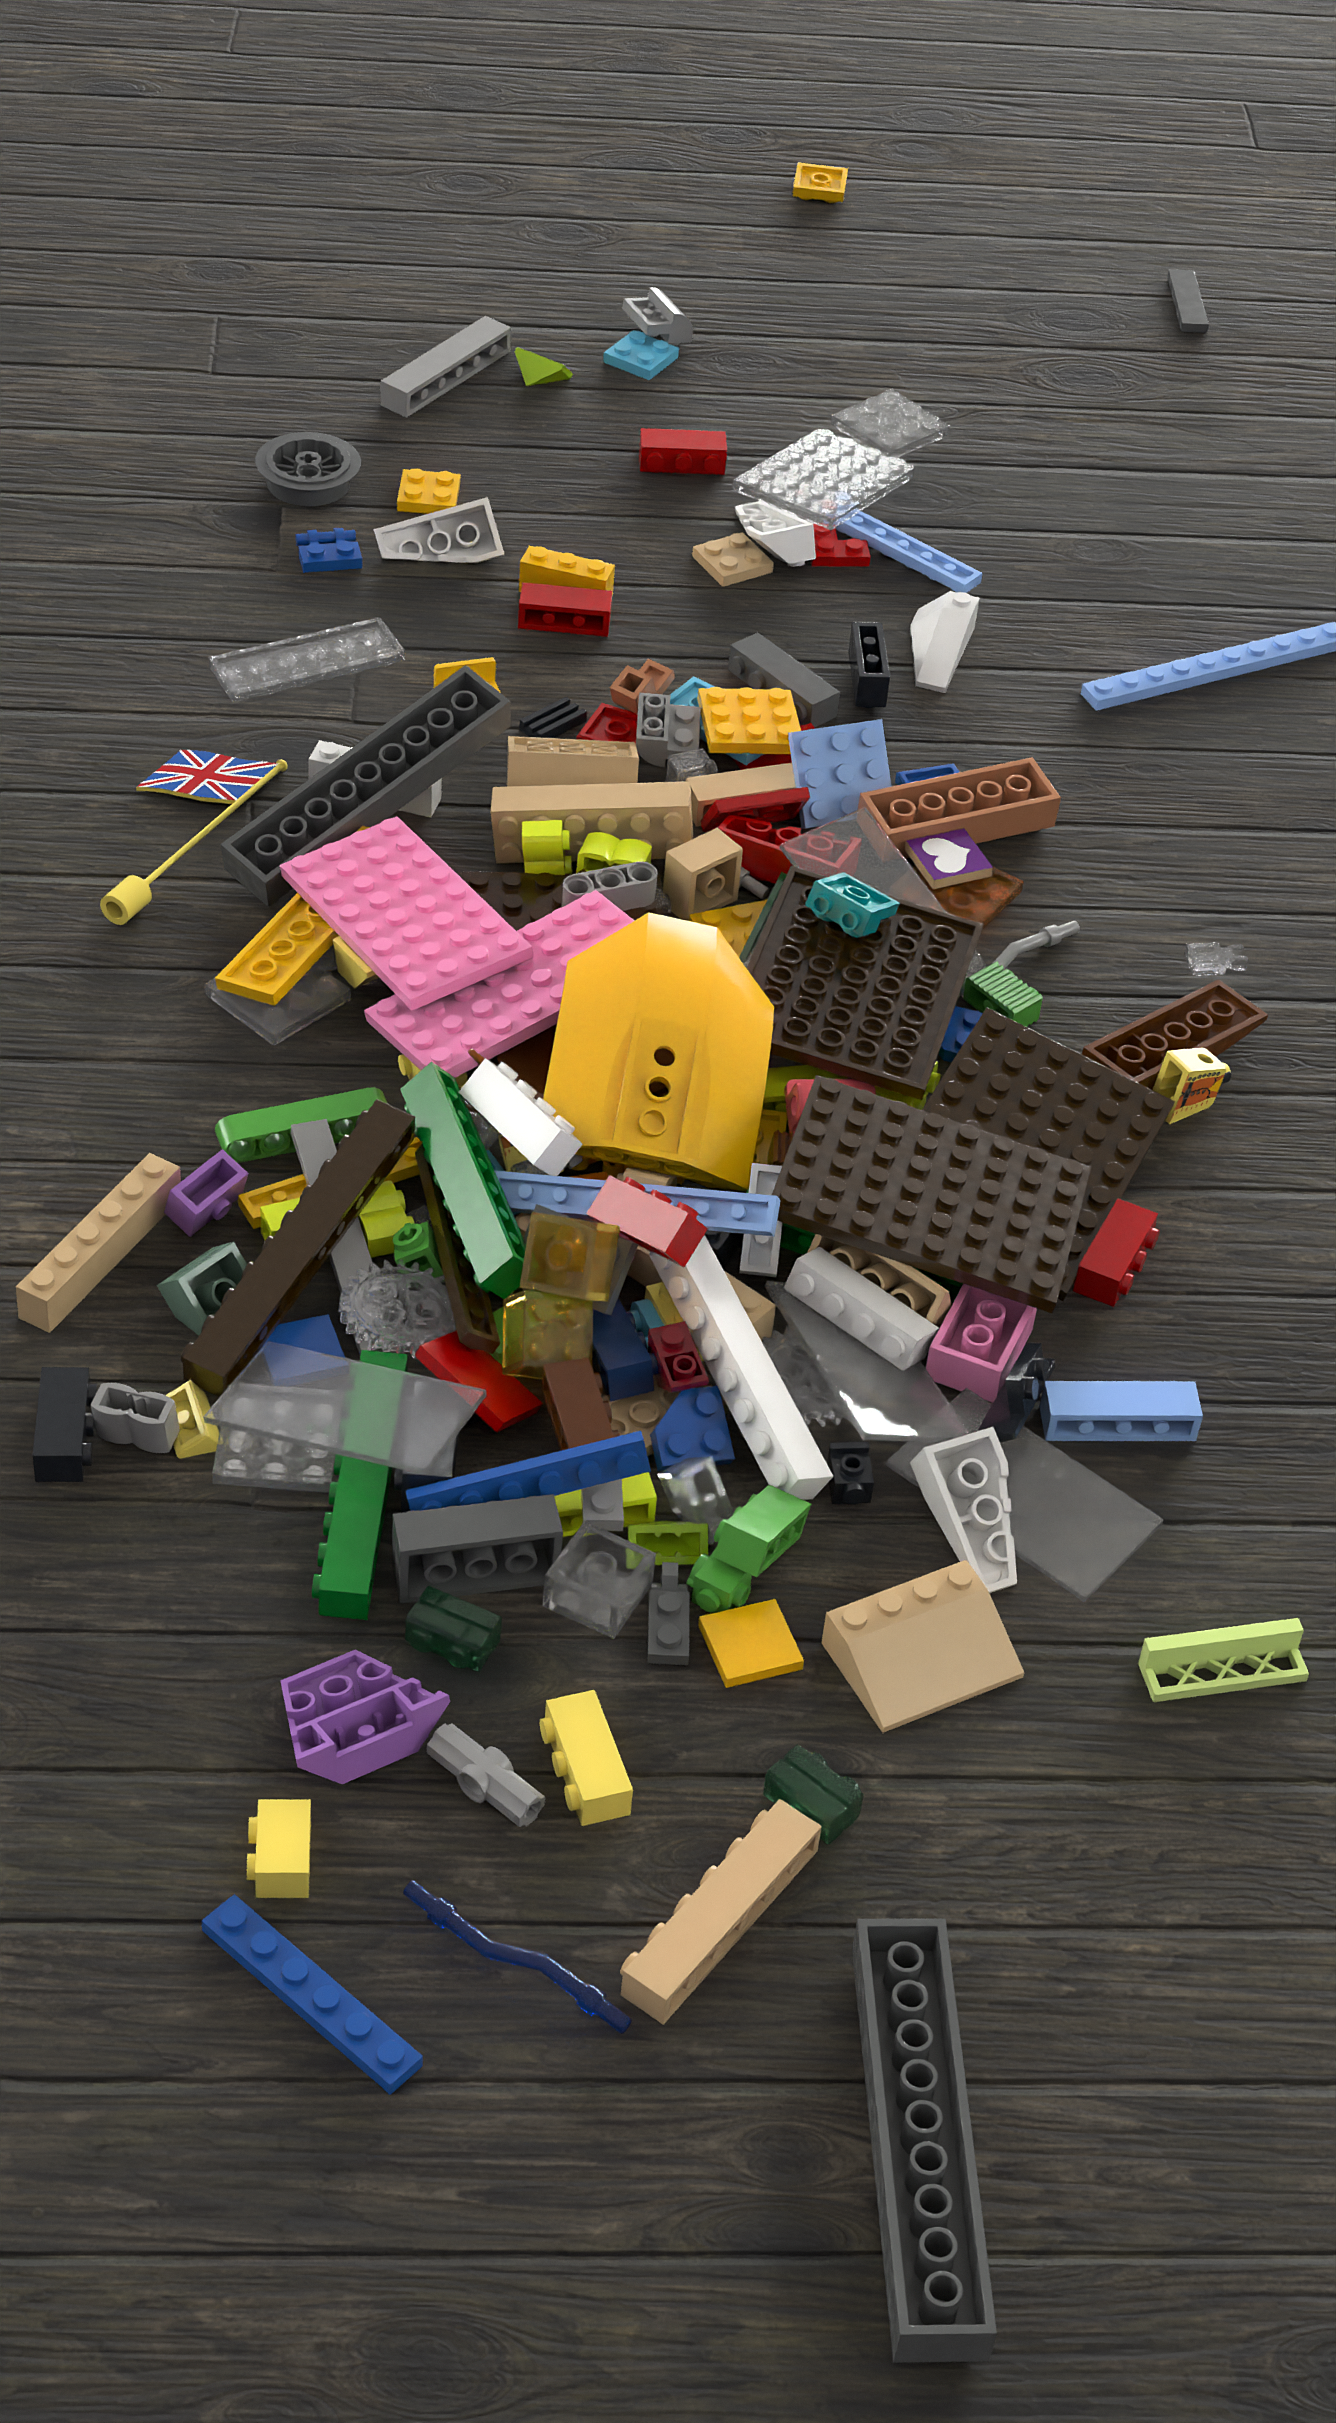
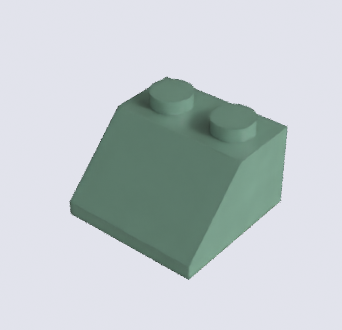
M233 1241L211 1248L159 1283L157 1287L175 1318L200 1335L207 1317L217 1313L226 1292L230 1288L235 1289L241 1281L242 1273L247 1263Z

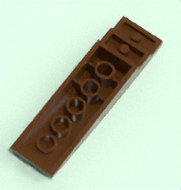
M1218 979L1084 1046L1081 1055L1153 1090L1167 1051L1205 1048L1217 1057L1264 1023L1268 1018V1014Z

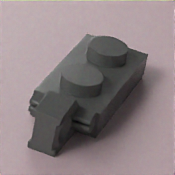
M662 1562L661 1582L651 1583L648 1597L647 1663L688 1665L690 1592H688V1585L678 1584V1563Z

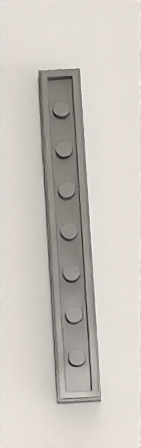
M327 1119L291 1125L292 1139L307 1185H313L318 1178L323 1163L327 1159L331 1160L337 1153ZM357 1217L329 1255L359 1355L361 1356L362 1350L398 1353L399 1344Z

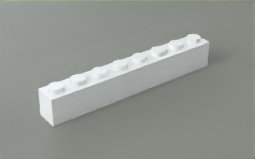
M703 1236L684 1268L650 1252L649 1256L683 1321H686L702 1358L768 1484L802 1500L813 1499L833 1478V1475L706 1236Z

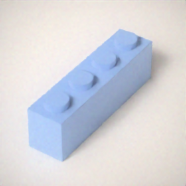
M1045 1381L1039 1406L1046 1441H1196L1203 1417L1196 1383L1191 1381Z

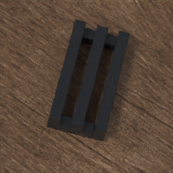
M564 697L520 719L519 730L528 737L555 738L586 722L587 711L585 709L578 710V704L575 702L570 704V699Z

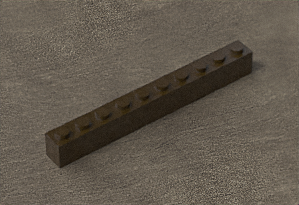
M376 1099L368 1111L363 1110L361 1112L355 1129L350 1135L346 1134L343 1136L338 1145L337 1153L331 1160L327 1159L323 1163L318 1178L313 1185L308 1184L304 1188L298 1205L294 1210L290 1209L286 1212L281 1221L280 1229L274 1236H268L256 1261H250L246 1265L241 1281L235 1289L230 1288L226 1292L217 1313L207 1317L202 1326L201 1334L196 1341H190L184 1348L181 1362L183 1363L185 1381L192 1380L198 1387L222 1399L226 1397L413 1142L415 1116Z

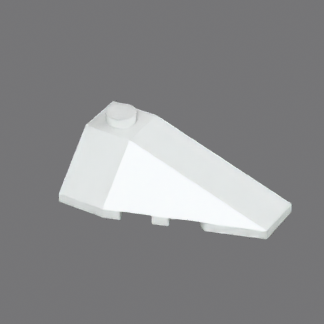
M488 497L374 529L382 559L479 563L505 555Z
M762 501L735 506V512L747 534L777 559L788 563V566L792 567L802 566L805 564V561L816 559L814 525Z
M950 591L917 610L910 625L916 686L942 693L946 692L975 628L979 604L978 597L970 596L964 592Z
M994 1427L924 1447L910 1464L925 1501L959 1561H968L987 1587L989 1593L1016 1585L1014 1537L1011 1535L1009 1513L1012 1511L1011 1498H1008L1006 1479L1009 1476L1008 1462Z

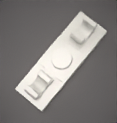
M752 1163L749 1193L772 1195L782 1166ZM777 1221L775 1236L744 1234L740 1273L770 1277L777 1276L782 1222Z

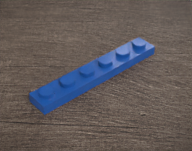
M637 1431L406 1490L410 1510L421 1511L446 1508L448 1506L519 1499L529 1496L552 1494L556 1496L651 1472L642 1432Z
M235 1894L202 1920V1931L390 2095L423 2066V2056Z

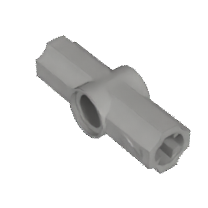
M444 1723L440 1726L428 1742L427 1754L457 1777L461 1789L470 1799L478 1803L486 1800L519 1827L522 1825L527 1827L537 1818L538 1813L545 1804V1796L514 1773L510 1760L502 1751L492 1746L484 1749L452 1723L449 1725Z

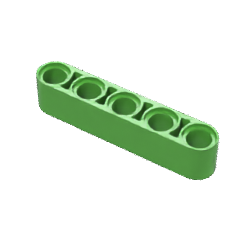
M375 1087L364 1088L229 1115L218 1121L215 1126V1133L221 1149L237 1163L296 1152L291 1135V1125L327 1119L334 1144L340 1143L344 1135H350L355 1129L357 1119L363 1110L368 1111L376 1099L387 1104L388 1102L380 1089Z

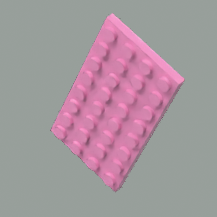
M398 816L386 819L363 831H357L351 836L326 844L322 848L297 856L280 865L281 876L411 1011L534 958L532 946Z
M597 890L587 893L568 905L558 908L543 918L517 930L532 946L534 958L413 1011L394 994L365 1009L366 1021L420 1070L430 1062H433L456 1078L479 1065L468 1054L469 1049H474L481 1056L490 1060L557 1024L567 961L635 920Z

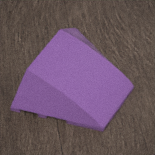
M357 1650L350 1651L281 1680L297 1767L340 1784L349 1782L418 1752L450 1703L448 1694L440 1690L433 1694L423 1689L421 1681L413 1677L404 1680L392 1673V1667Z

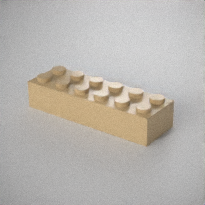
M690 781L493 787L491 820L496 863H524L522 849L523 821L562 820L563 830L570 831V850H565V856L571 855L572 861H577L578 853L587 835L593 832L607 833L619 840L637 839L644 841L652 846L651 859H666V851L693 839Z

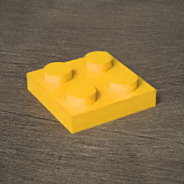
M798 163L793 196L803 200L820 199L828 203L843 202L848 168Z
M403 469L397 498V511L430 514L457 506L461 474H452L448 471L429 472L421 469Z

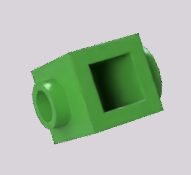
M428 1221L421 1224L406 1223L403 1228L394 1234L395 1262L411 1288L444 1275L434 1232Z
M716 1549L710 1556L705 1553L702 1554L694 1564L686 1583L693 1587L691 1602L699 1605L703 1610L713 1613L734 1609L736 1606L742 1607L751 1591L752 1575L714 1558Z

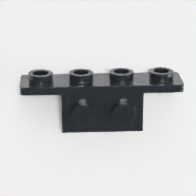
M1026 1343L978 1431L994 1427L999 1442H1006L1017 1438L1044 1388L1045 1381H1048L1055 1368V1359L1043 1358L1041 1343Z

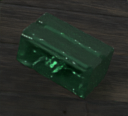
M427 1586L419 1597L418 1603H415L407 1615L405 1641L410 1642L411 1646L419 1652L427 1653L431 1651L445 1657L451 1665L457 1668L468 1667L480 1672L489 1655L492 1654L500 1642L502 1616Z
M798 1744L784 1756L783 1760L780 1759L768 1770L763 1795L773 1803L781 1799L821 1825L820 1839L829 1845L844 1829L846 1830L858 1819L864 1796L860 1787L852 1778L848 1776L841 1777L828 1767L826 1760L817 1752L809 1753Z

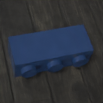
M617 1299L612 1315L604 1314L587 1306L575 1309L579 1341L594 1371L599 1372L602 1386L610 1402L655 1391L653 1375L658 1374L657 1360L653 1352H647V1344L643 1332L636 1331V1323L632 1312H626L619 1299Z

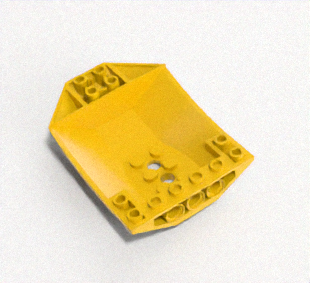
M648 912L567 961L543 1100L556 1109V1112L553 1114L555 1118L560 1115L575 1127L572 1134L582 1143V1146L575 1155L747 1191L764 1099L773 1032L774 1006L718 928ZM661 1048L670 1050L674 1055L673 1064L669 1066L659 1065L654 1059L655 1051ZM653 1082L665 1084L668 1089V1095L665 1097L654 1096L649 1090V1085Z

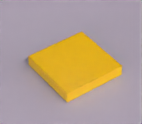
M776 1599L699 1617L698 1626L726 1688L803 1670L804 1659Z

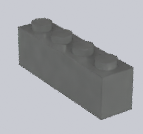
M757 632L730 645L728 670L753 689L771 690L773 688H781L783 690H790L799 723L802 725L811 723L814 727H817L837 717L840 691Z

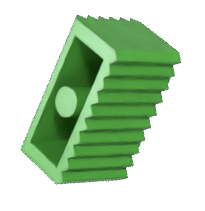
M998 961L967 977L963 999L981 1013L988 1007L1026 1027L1029 1024L1032 1025L1034 1021L1037 1022L1039 1019L1043 999L1036 989L1028 987L1027 983L1023 984L1022 979L1018 980V977L1012 971L1004 969L1003 965H999Z

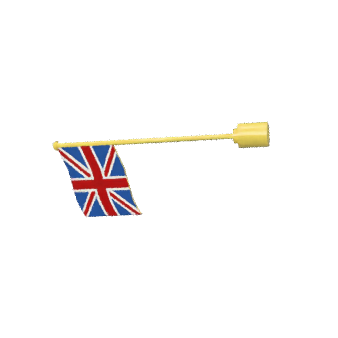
M180 750L136 787L137 791L167 793L199 801L232 805L145 880L134 875L127 876L106 894L100 902L101 910L105 917L117 925H123L151 901L152 893L149 884L277 773L286 771L288 767L287 762L284 760H278L276 763L252 761L205 751Z

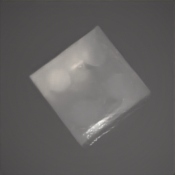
M584 1521L545 1574L543 1606L615 1639L650 1589L651 1583H653L656 1553Z

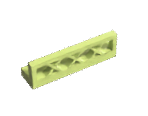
M1299 1618L1145 1638L1138 1662L1153 1702L1307 1681L1309 1676L1307 1667L1298 1649L1304 1631ZM1289 1657L1293 1669L1281 1670L1269 1663L1275 1658ZM1245 1663L1257 1669L1254 1675L1244 1676L1231 1668L1234 1664ZM1206 1668L1218 1674L1216 1680L1205 1681L1193 1675L1196 1669ZM1167 1673L1180 1681L1174 1686L1160 1687L1156 1675Z

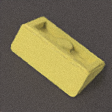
M189 1380L166 1395L174 1400L180 1432L173 1446L179 1459L215 1452L224 1448L207 1396L192 1380Z

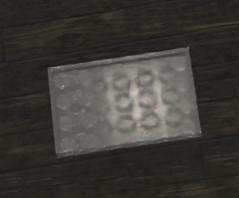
M817 429L735 478L732 490L833 530L913 478L915 467L906 464L901 458H891L883 455L878 449L858 445L853 439L835 436L830 430Z

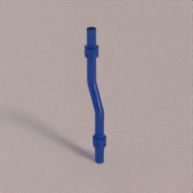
M415 1880L410 1881L405 1887L403 1894L428 1913L427 1918L440 1929L448 1928L485 1958L538 1970L577 1999L576 2005L590 2016L596 2014L621 2034L630 2026L632 2019L606 2000L607 1994L593 1983L585 1984L548 1954L495 1942L456 1913L457 1907L444 1897L438 1899Z

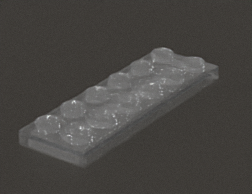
M377 617L209 657V668L232 702L405 661V650L383 620Z

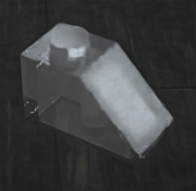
M690 1457L658 1473L657 1475L674 1513L683 1522L707 1523L708 1546L716 1543L714 1536L719 1524L723 1519L728 1520L732 1517L734 1511L712 1457Z

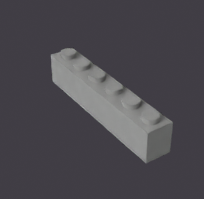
M487 316L482 317L381 380L380 405L407 418L509 353L511 327Z

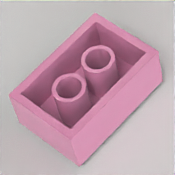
M963 1284L930 1345L924 1378L993 1403L1033 1330L1037 1308Z

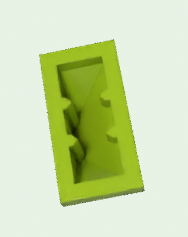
M516 347L515 355L526 386L571 379L573 373L563 364Z
M655 1521L628 1525L629 1566L662 1565V1562L678 1563V1565L695 1564L702 1554L708 1555L707 1523Z

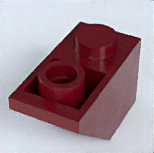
M686 1321L648 1330V1353L653 1352L657 1360L658 1374L654 1376L658 1387L673 1393L708 1385V1376Z

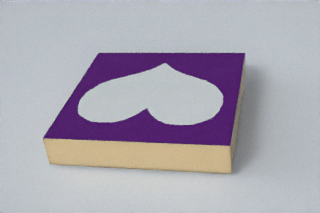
M964 828L906 841L905 851L932 889L992 876V865Z

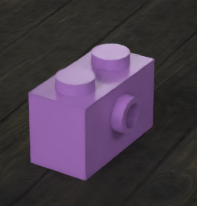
M222 1149L170 1190L164 1213L191 1237L213 1218L219 1220L228 1213L232 1203L238 1199V1195L243 1193L249 1173Z

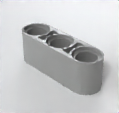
M633 862L570 875L563 882L561 908L595 890L622 911L651 905L656 894L657 869L648 862Z

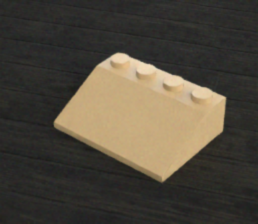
M508 736L507 787L638 783L639 756L635 742Z
M967 1560L826 1612L822 1645L882 1733L1024 1676L1023 1668L990 1593Z

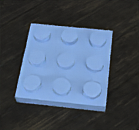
M882 719L788 733L795 787H808L810 799L799 811L802 829L856 821L860 793L892 787Z

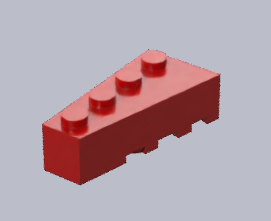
M730 814L718 827L719 830L743 848L741 867L749 871V875L757 880L776 884L780 873L787 874L790 866L826 877L843 872L852 877L855 874L861 840L850 838L849 843L833 841L834 835L820 833V837L817 838L802 835L800 833L801 828L788 826V828L777 830L772 829L771 822Z

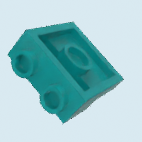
M844 872L816 880L805 903V906L811 908L818 918L838 923L845 933L854 937H862L876 932L880 921L894 916L900 905L896 900Z

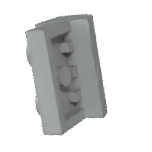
M650 288L647 298H624L622 309L644 334L652 337L660 335L670 345H679L680 343L692 341L693 327L690 320L661 290Z
M639 692L636 748L639 755L648 763L659 767H665L666 759L697 761L701 707L670 704L671 695Z

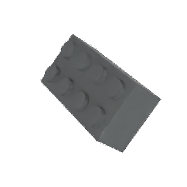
M554 1494L393 1514L392 1569L399 1603L559 1583L563 1529Z

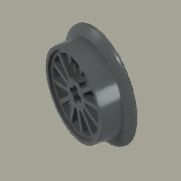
M297 432L281 435L266 442L258 450L255 463L260 474L266 478L268 490L276 498L293 505L320 506L335 502L348 492L351 479L356 476L360 469L361 458L358 451L351 444L338 437L316 432Z

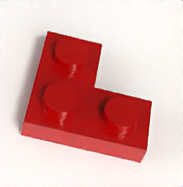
M812 523L814 525L816 559L810 560L811 566H870L871 556L867 540L855 538L838 540L834 523Z

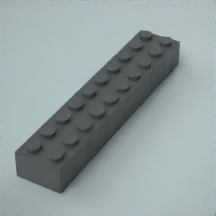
M463 666L221 843L224 869L267 907L271 906L293 889L281 876V864L297 856L322 848L326 844L351 836L361 826L372 827L389 818L511 727L510 700L468 666Z
M857 1919L852 1955L893 2362L989 2361L997 2330L946 1919Z

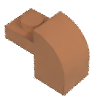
M647 659L639 671L627 665L609 687L613 702L628 711L638 714L639 692L663 694L675 679L674 670L650 659Z

